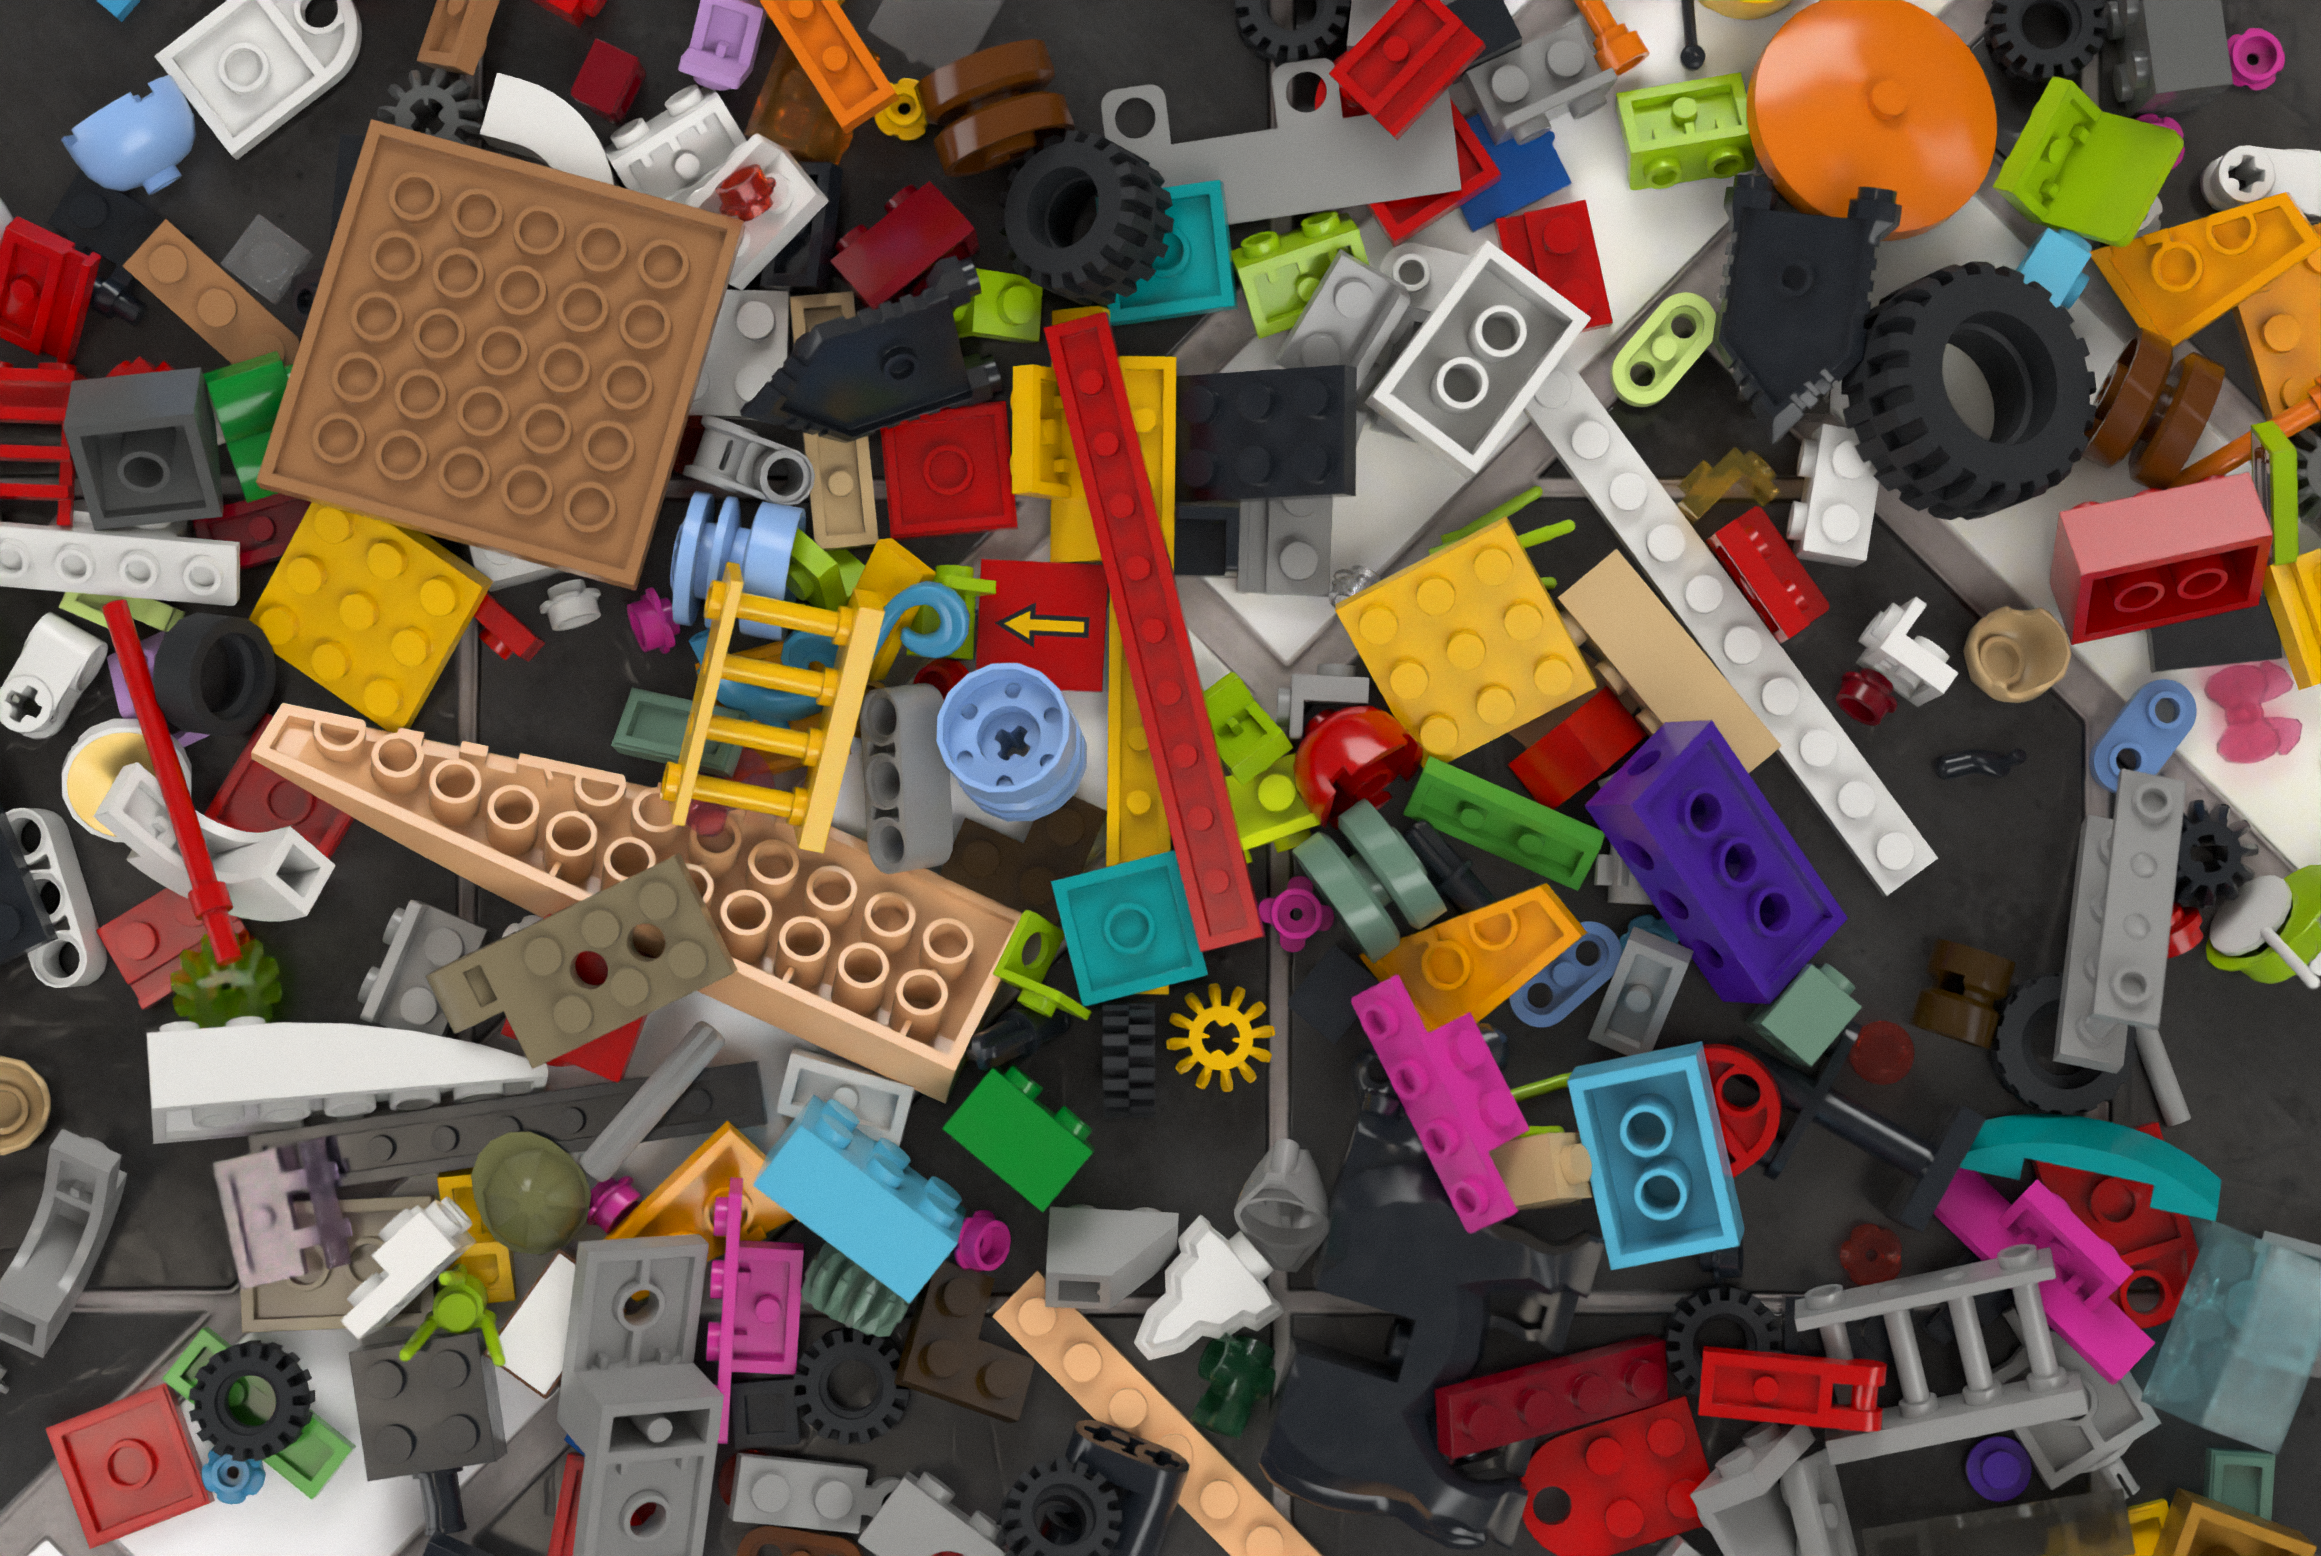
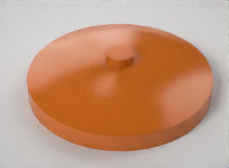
M1820 0L1807 6L1790 18L1765 46L1755 64L1748 86L1747 122L1750 138L1760 165L1767 177L1773 179V185L1777 191L1801 214L1847 218L1849 200L1857 199L1858 187H1875L1897 191L1896 204L1902 206L1900 225L1880 241H1896L1915 237L1938 227L1950 219L1979 189L1992 163L1997 138V116L1991 88L1983 69L1968 46L1952 29L1929 12L1903 0Z

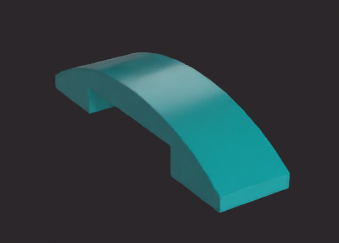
M2022 1114L1988 1119L1984 1122L1959 1167L2020 1180L2024 1158L2143 1182L2153 1185L2150 1208L2216 1221L2221 1189V1179L2199 1161L2169 1143L2123 1125L2074 1115Z

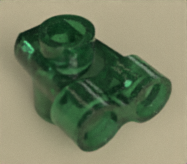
M1225 1332L1220 1339L1212 1338L1205 1347L1198 1364L1199 1377L1211 1383L1206 1394L1202 1393L1189 1420L1218 1435L1224 1434L1239 1440L1252 1415L1249 1411L1253 1402L1262 1400L1274 1384L1276 1370L1270 1364L1276 1351L1256 1339L1241 1335L1235 1338Z

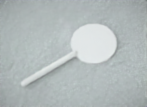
M2275 875L2259 876L2238 888L2239 896L2235 900H2225L2211 922L2209 935L2213 947L2218 952L2226 956H2240L2257 949L2267 942L2309 988L2316 989L2319 987V978L2275 933L2284 923L2291 908L2292 892L2288 883Z

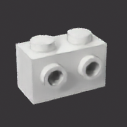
M1822 424L1812 433L1811 439L1804 438L1801 443L1797 463V476L1805 477L1801 502L1793 501L1787 524V539L1795 540L1793 553L1798 559L1852 568L1867 560L1879 482L1874 477L1877 469L1871 461L1864 463L1854 447L1860 443L1855 429Z

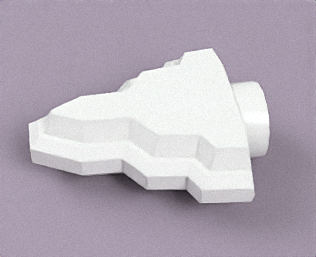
M1200 1214L1178 1238L1181 1253L1165 1270L1166 1292L1147 1309L1134 1344L1148 1360L1183 1352L1202 1336L1224 1340L1244 1326L1259 1331L1285 1312L1280 1303L1272 1297L1263 1282L1274 1271V1268L1241 1230L1227 1240Z

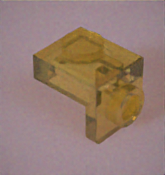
M1734 447L1714 467L1704 459L1677 486L1686 495L1677 504V507L1688 522L1693 525L1736 481L1764 507L1780 493L1779 489L1772 483L1776 478V474L1755 452L1749 450L1743 455Z

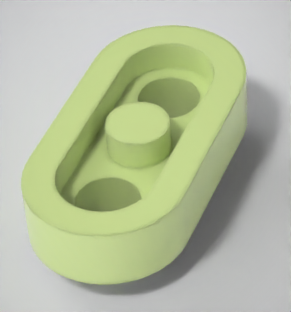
M1683 292L1668 297L1659 305L1612 362L1610 368L1611 386L1615 394L1622 401L1636 407H1647L1658 403L1669 393L1713 340L1716 314L1709 302L1697 294ZM1678 317L1687 318L1693 325V335L1685 339L1677 337L1671 329L1672 320ZM1635 365L1648 367L1653 376L1651 384L1648 386L1636 385L1630 377L1631 368Z

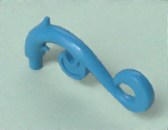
M923 581L909 586L895 595L883 607L885 614L873 660L904 611L917 605L933 607L939 614L940 626L936 631L928 634L916 633L908 626L903 627L900 636L902 644L910 651L924 657L937 659L951 655L962 646L969 633L970 615L965 601L955 590L941 583ZM710 629L701 631L689 639V643L700 665H702ZM794 630L784 640L781 661L783 665L811 670L809 664L814 661L824 664L825 667L833 668L839 645L832 644L831 637ZM701 666L697 670L698 675L700 673ZM720 679L716 700L726 708L743 711L752 720H758L766 725L790 730L791 728L787 721L801 720L823 710V706L816 704V698L725 679Z

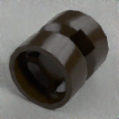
M1935 939L1925 973L1932 980V984L1929 988L1919 990L1909 1024L1952 1040L1990 1049L2000 1015L1993 1008L1995 1000L2006 997L2016 963L1963 944Z

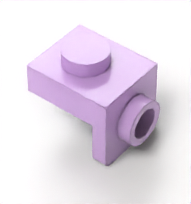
M701 0L690 46L681 56L678 70L694 76L693 79L696 83L712 90L738 89L753 71L767 15L760 1Z

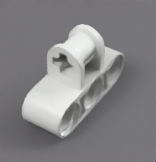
M40 808L11 809L6 812V815L39 894L44 885L49 881L53 882L60 892L59 907L51 915L48 914L58 939L27 953L31 967L36 977L47 986L65 988L89 985L98 980L104 972L107 963V953L105 945L96 932L99 925L68 827L63 818L54 811ZM32 820L41 831V841L38 848L30 854L21 843V833L27 822ZM67 942L72 943L76 947L80 958L78 968L72 975L64 972L59 964L60 950Z

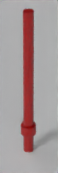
M123 599L115 600L105 604L102 610L192 885V890L187 895L195 919L203 920L217 965L233 964L241 960L243 956L228 913L233 909V904L227 885L224 881H218L165 716L156 701L153 679L128 602Z

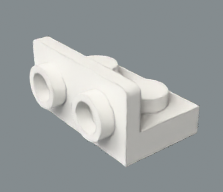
M690 85L672 95L665 102L667 110L648 122H645L643 118L634 119L611 135L610 138L613 143L607 146L605 150L610 163L627 189L685 204L687 198L694 191L704 187L727 163L731 152L740 144L747 142L716 90L706 87L699 89L697 85Z
M754 134L747 142L740 144L731 152L727 163L704 187L694 191L687 198L684 205L744 221V234L729 280L730 285L743 290L829 200L787 149L760 134Z
M1914 597L1900 607L1892 603L1885 612L1879 611L1858 640L1866 649L1856 663L1862 668H1869L1884 675L1893 684L1894 691L1919 707L1943 695L1958 675V672L1946 664L1949 659L1948 654L1934 642L1922 636H1916L1912 640L1906 635L1927 605L1918 597Z

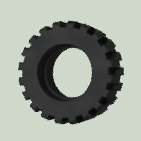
M1970 261L1962 266L1953 264L1897 289L1880 299L1879 305L1871 308L1869 315H1865L1863 328L1867 329L1863 360L1841 381V394L1848 395L1849 407L1843 409L1847 429H1855L1860 443L1854 447L1864 463L1872 462L1877 469L1874 477L1887 491L1897 488L1901 492L1900 501L1917 511L1928 508V513L1935 518L1953 520L1958 517H1962L1965 520L1982 518L2045 494L2047 489L2059 485L2071 473L2072 463L2080 461L2089 440L2083 432L2093 429L2096 406L2090 404V395L2096 393L2097 387L2095 371L2088 372L2084 357L2090 355L2084 337L2076 338L2070 327L2075 321L2066 308L2062 305L2056 308L2049 301L2052 293L2036 281L2028 284L2023 283L2024 274L2004 265L1995 269V266L1988 262ZM1947 343L1967 354L1979 367L1989 385L1994 404V424L1989 441L1968 428L1956 414L1949 401L1943 381V356Z

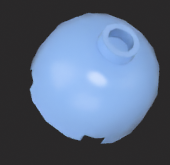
M171 75L147 83L152 93L142 99L139 95L133 96L131 92L118 98L72 128L71 131L74 135L64 136L61 139L75 163L88 178L104 188L127 191L143 185L148 195H151L172 184L182 176L176 165L192 149L196 136L195 121L186 97Z

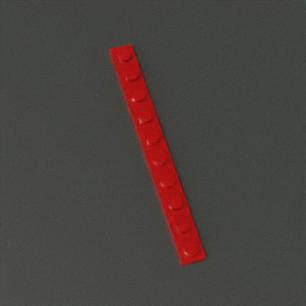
M1105 311L1045 327L1044 331L1200 952L1265 937L1109 315Z

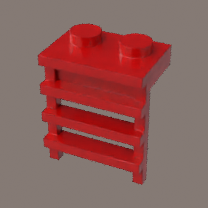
M0 361V422L62 424L61 446L0 444V461L60 463L59 485L0 483V499L58 501L57 525L73 527L76 468L63 426L72 381L85 380L87 378L77 372V366L71 364L45 362L38 363V369L14 368V364Z

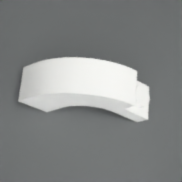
M497 73L480 135L489 146L534 158L552 169L620 187L615 169L608 159L605 148L590 125L572 106L553 92L539 85Z
M138 762L123 766L93 817L132 849L126 859L128 862L156 882L189 899L187 894L192 890V885L158 780ZM195 810L218 881H224L227 885L233 904V909L228 912L229 915L272 922L293 920L306 917L309 914L336 866L290 826L263 833L245 832L215 822Z

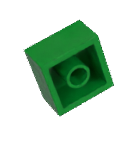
M1015 1064L1007 1072L999 1066L993 1067L942 1129L1040 1211L1044 1212L1093 1153L1095 1146L1087 1140L1093 1129L1064 1105L1055 1114L1037 1099V1096L1044 1088Z

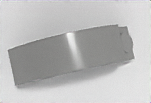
M61 1129L49 1148L44 1189L33 1222L15 1258L0 1279V1339L41 1358H44L88 1282L111 1230L124 1191L127 1173L119 1170L121 1154L109 1150L106 1145L96 1139L82 1138Z

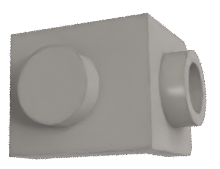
M1318 664L1317 675L1292 674L1290 689L1278 688L1276 724L1280 727H1288L1289 741L1300 742L1303 732L1304 704L1351 707L1367 706L1369 678L1355 677L1356 666L1343 664Z

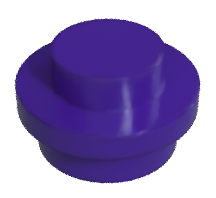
M1990 1436L1984 1438L1973 1446L1967 1456L1965 1468L1967 1479L1972 1488L1984 1498L1992 1501H2007L2022 1493L2029 1483L2031 1477L2030 1458L2019 1443L2008 1437Z

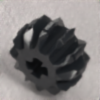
M2194 800L2189 802L2187 816L2183 812L2175 881L2177 885L2173 899L2175 903L2186 905L2195 894L2196 901L2201 909L2213 908L2217 893L2226 901L2235 900L2239 896L2238 888L2232 877L2241 881H2251L2254 878L2255 872L2240 862L2241 857L2257 855L2259 848L2256 844L2251 843L2240 845L2238 838L2247 833L2250 824L2247 820H2239L2227 826L2230 817V806L2217 804L2209 814L2203 800ZM2200 846L2205 848L2211 847L2213 861L2203 863L2192 861L2190 856L2191 848Z

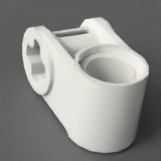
M2251 145L2238 146L2228 151L2224 156L2210 162L2203 170L2200 179L2201 193L2205 201L2212 208L2218 211H2225L2289 192L2310 223L2321 222V151L2305 149L2280 150ZM2234 168L2236 178L2246 180V187L2240 191L2239 181L2229 178L2228 171Z
M52 612L45 614L31 630L24 643L20 657L0 688V722L8 729L36 740L48 739L56 735L65 726L69 715L84 690L100 671L107 655V643ZM27 698L35 700L42 707L40 714L36 718L30 716L27 711L22 709L23 703Z

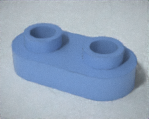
M2169 679L2155 680L2139 687L2091 749L2089 768L2095 782L2104 790L2116 794L2118 775L2121 771L2116 764V757L2122 749L2129 750L2134 754L2136 765L2133 771L2156 775L2195 723L2197 708L2191 692L2181 683ZM2161 699L2168 700L2174 707L2175 714L2169 723L2160 721L2155 714V706Z
M1580 922L1588 933L1508 998L1509 1007L1515 1017L1524 1024L1533 1027L1553 1026L1563 1020L1614 975L1622 956L1620 942L1610 928L1598 922ZM1584 941L1594 943L1599 952L1598 959L1590 966L1582 965L1576 958V949ZM1535 983L1545 984L1551 993L1550 1001L1541 1008L1534 1007L1528 1000V990Z

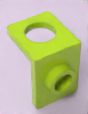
M1025 910L993 975L1021 992L1017 999L1019 1003L1044 1016L1052 1018L1057 1008L1088 1021L1092 1013L1065 994L1041 984L1064 939V931L1037 913ZM1039 932L1042 942L1040 952L1031 964L1024 966L1022 961L1023 947L1031 935Z

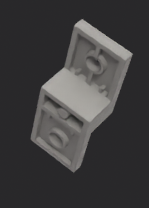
M700 1234L578 1241L556 1420L585 1454L573 1556H703L724 1395L693 1363L709 1243ZM649 1290L650 1295L647 1304L636 1314L624 1315L623 1309L628 1298L637 1291ZM648 1502H656L654 1514L644 1524L638 1526L630 1525L631 1517L638 1507Z

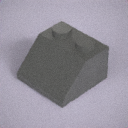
M201 367L72 381L63 428L94 530L223 516L224 508L216 422Z

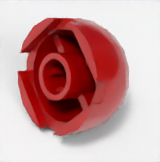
M1352 706L1336 712L1334 709H1326L1313 717L1305 726L1304 734L1306 737L1296 752L1293 771L1297 792L1311 814L1314 813L1322 827L1326 829L1329 821L1337 830L1338 817L1363 798H1366L1376 810L1393 798L1388 791H1383V789L1392 783L1399 774L1406 783L1412 778L1423 759V747L1396 718L1373 706Z

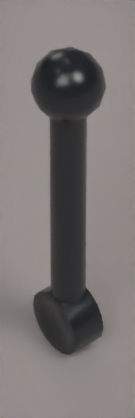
M1681 0L1685 47L1680 54L1679 60L1684 69L1695 71L1702 67L1706 55L1703 48L1697 43L1694 0Z

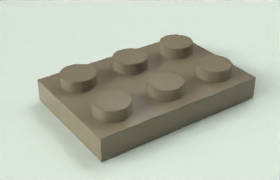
M435 1195L239 1203L238 1227L242 1333L348 1329L340 1321L354 1308L347 1298L374 1273L380 1274L384 1271L372 1257L385 1244L378 1236V1233L406 1208L411 1210L419 1205L422 1209H426L435 1201ZM437 1279L385 1327L420 1326L424 1322L426 1315L432 1311L434 1298L438 1291Z

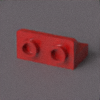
M1760 506L1753 507L1706 540V543L1779 644L1809 626L1812 621L1829 610L1830 605Z

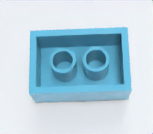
M1702 1041L1575 1067L1567 1082L1581 1142L1591 1158L1592 1174L1590 1181L1611 1270L1740 1246L1745 1228Z
M814 1094L767 1153L753 1186L910 1304L958 1244L966 1209L960 1205L962 1198L955 1189L940 1178L932 1176L928 1181L908 1166L911 1162L909 1156L895 1143L886 1138H880L877 1142L856 1128L860 1123L859 1119L842 1103L834 1099H829L825 1103Z

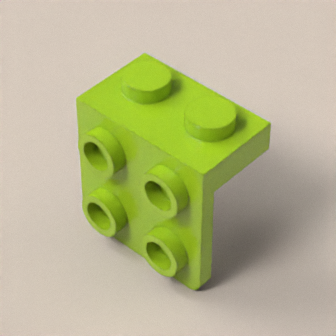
M2052 76L2042 97L2034 106L2031 117L2013 150L2004 161L2001 172L1992 187L2031 223L2056 230L2066 229L2087 239L2115 247H2125L2132 242L2182 151L2184 140L2173 129L2103 112L2073 81Z

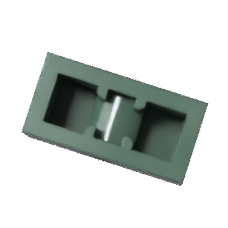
M1817 963L1814 965L1806 964L1770 1004H1759L1744 1023L1792 1064L1812 1066L1862 1006L1849 996L1854 991L1855 986L1839 971L1827 963L1823 966Z

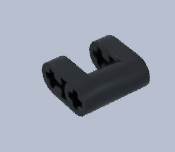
M1081 1420L1075 1423L1065 1453L1068 1462L1073 1466L1078 1461L1089 1466L1086 1473L1095 1476L1099 1472L1107 1479L1106 1481L1121 1487L1118 1501L1113 1510H1121L1122 1522L1116 1529V1531L1121 1533L1108 1556H1159L1189 1471V1463L1180 1454L1109 1424L1093 1420ZM1051 1505L1046 1508L1039 1532L1046 1540L1053 1544L1069 1545L1079 1540L1082 1524L1079 1515L1072 1507Z

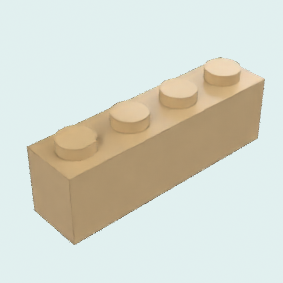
M1617 549L1554 601L1577 647L1585 642L1597 658L1601 660L1594 669L1605 685L1618 697L1627 691L1637 702L1638 707L1642 711L1635 718L1649 737L1665 722L1712 720L1748 774L1782 746Z

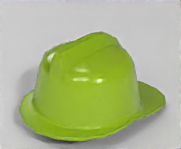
M2308 865L2283 879L2288 883L2292 892L2291 908L2284 923L2275 932L2306 965L2316 959L2321 951V923L2318 920L2321 915V865ZM2208 938L2206 945L2207 959L2218 970L2230 972L2240 970L2254 981L2266 984L2283 982L2296 975L2267 942L2243 955L2226 956L2218 952L2213 947L2210 938Z

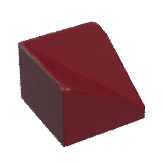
M596 38L572 86L571 95L577 102L610 124L619 127L620 124H623L645 79L646 72L638 57Z

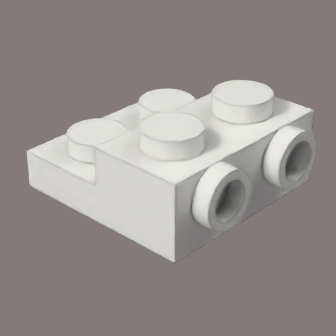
M446 1196L441 1202L435 1200L426 1209H422L419 1205L411 1210L406 1208L378 1233V1236L385 1244L372 1257L384 1271L380 1274L374 1273L347 1298L354 1308L340 1320L358 1340L383 1329L437 1279L441 1273L477 1242L467 1231L473 1225L467 1214L452 1199Z

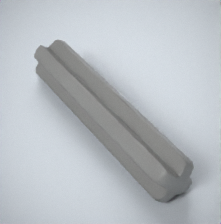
M705 1021L697 1022L580 1157L579 1164L591 1177L600 1182L609 1180L725 1045V1039L722 1034Z

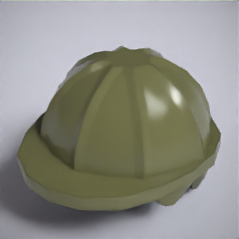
M531 1131L508 1132L491 1140L478 1154L471 1174L474 1200L482 1221L494 1239L513 1252L543 1255L569 1245L587 1222L591 1200V1190L586 1174L572 1156L553 1141Z

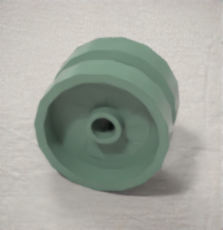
M1363 798L1338 817V829L1354 855L1347 858L1329 835L1320 832L1312 835L1291 852L1320 896L1333 910L1336 918L1362 952L1374 964L1400 945V933L1384 909L1387 904L1390 903L1409 926L1419 930L1439 917L1447 909L1426 877L1428 874L1426 869L1405 839L1394 827L1391 828L1366 798Z

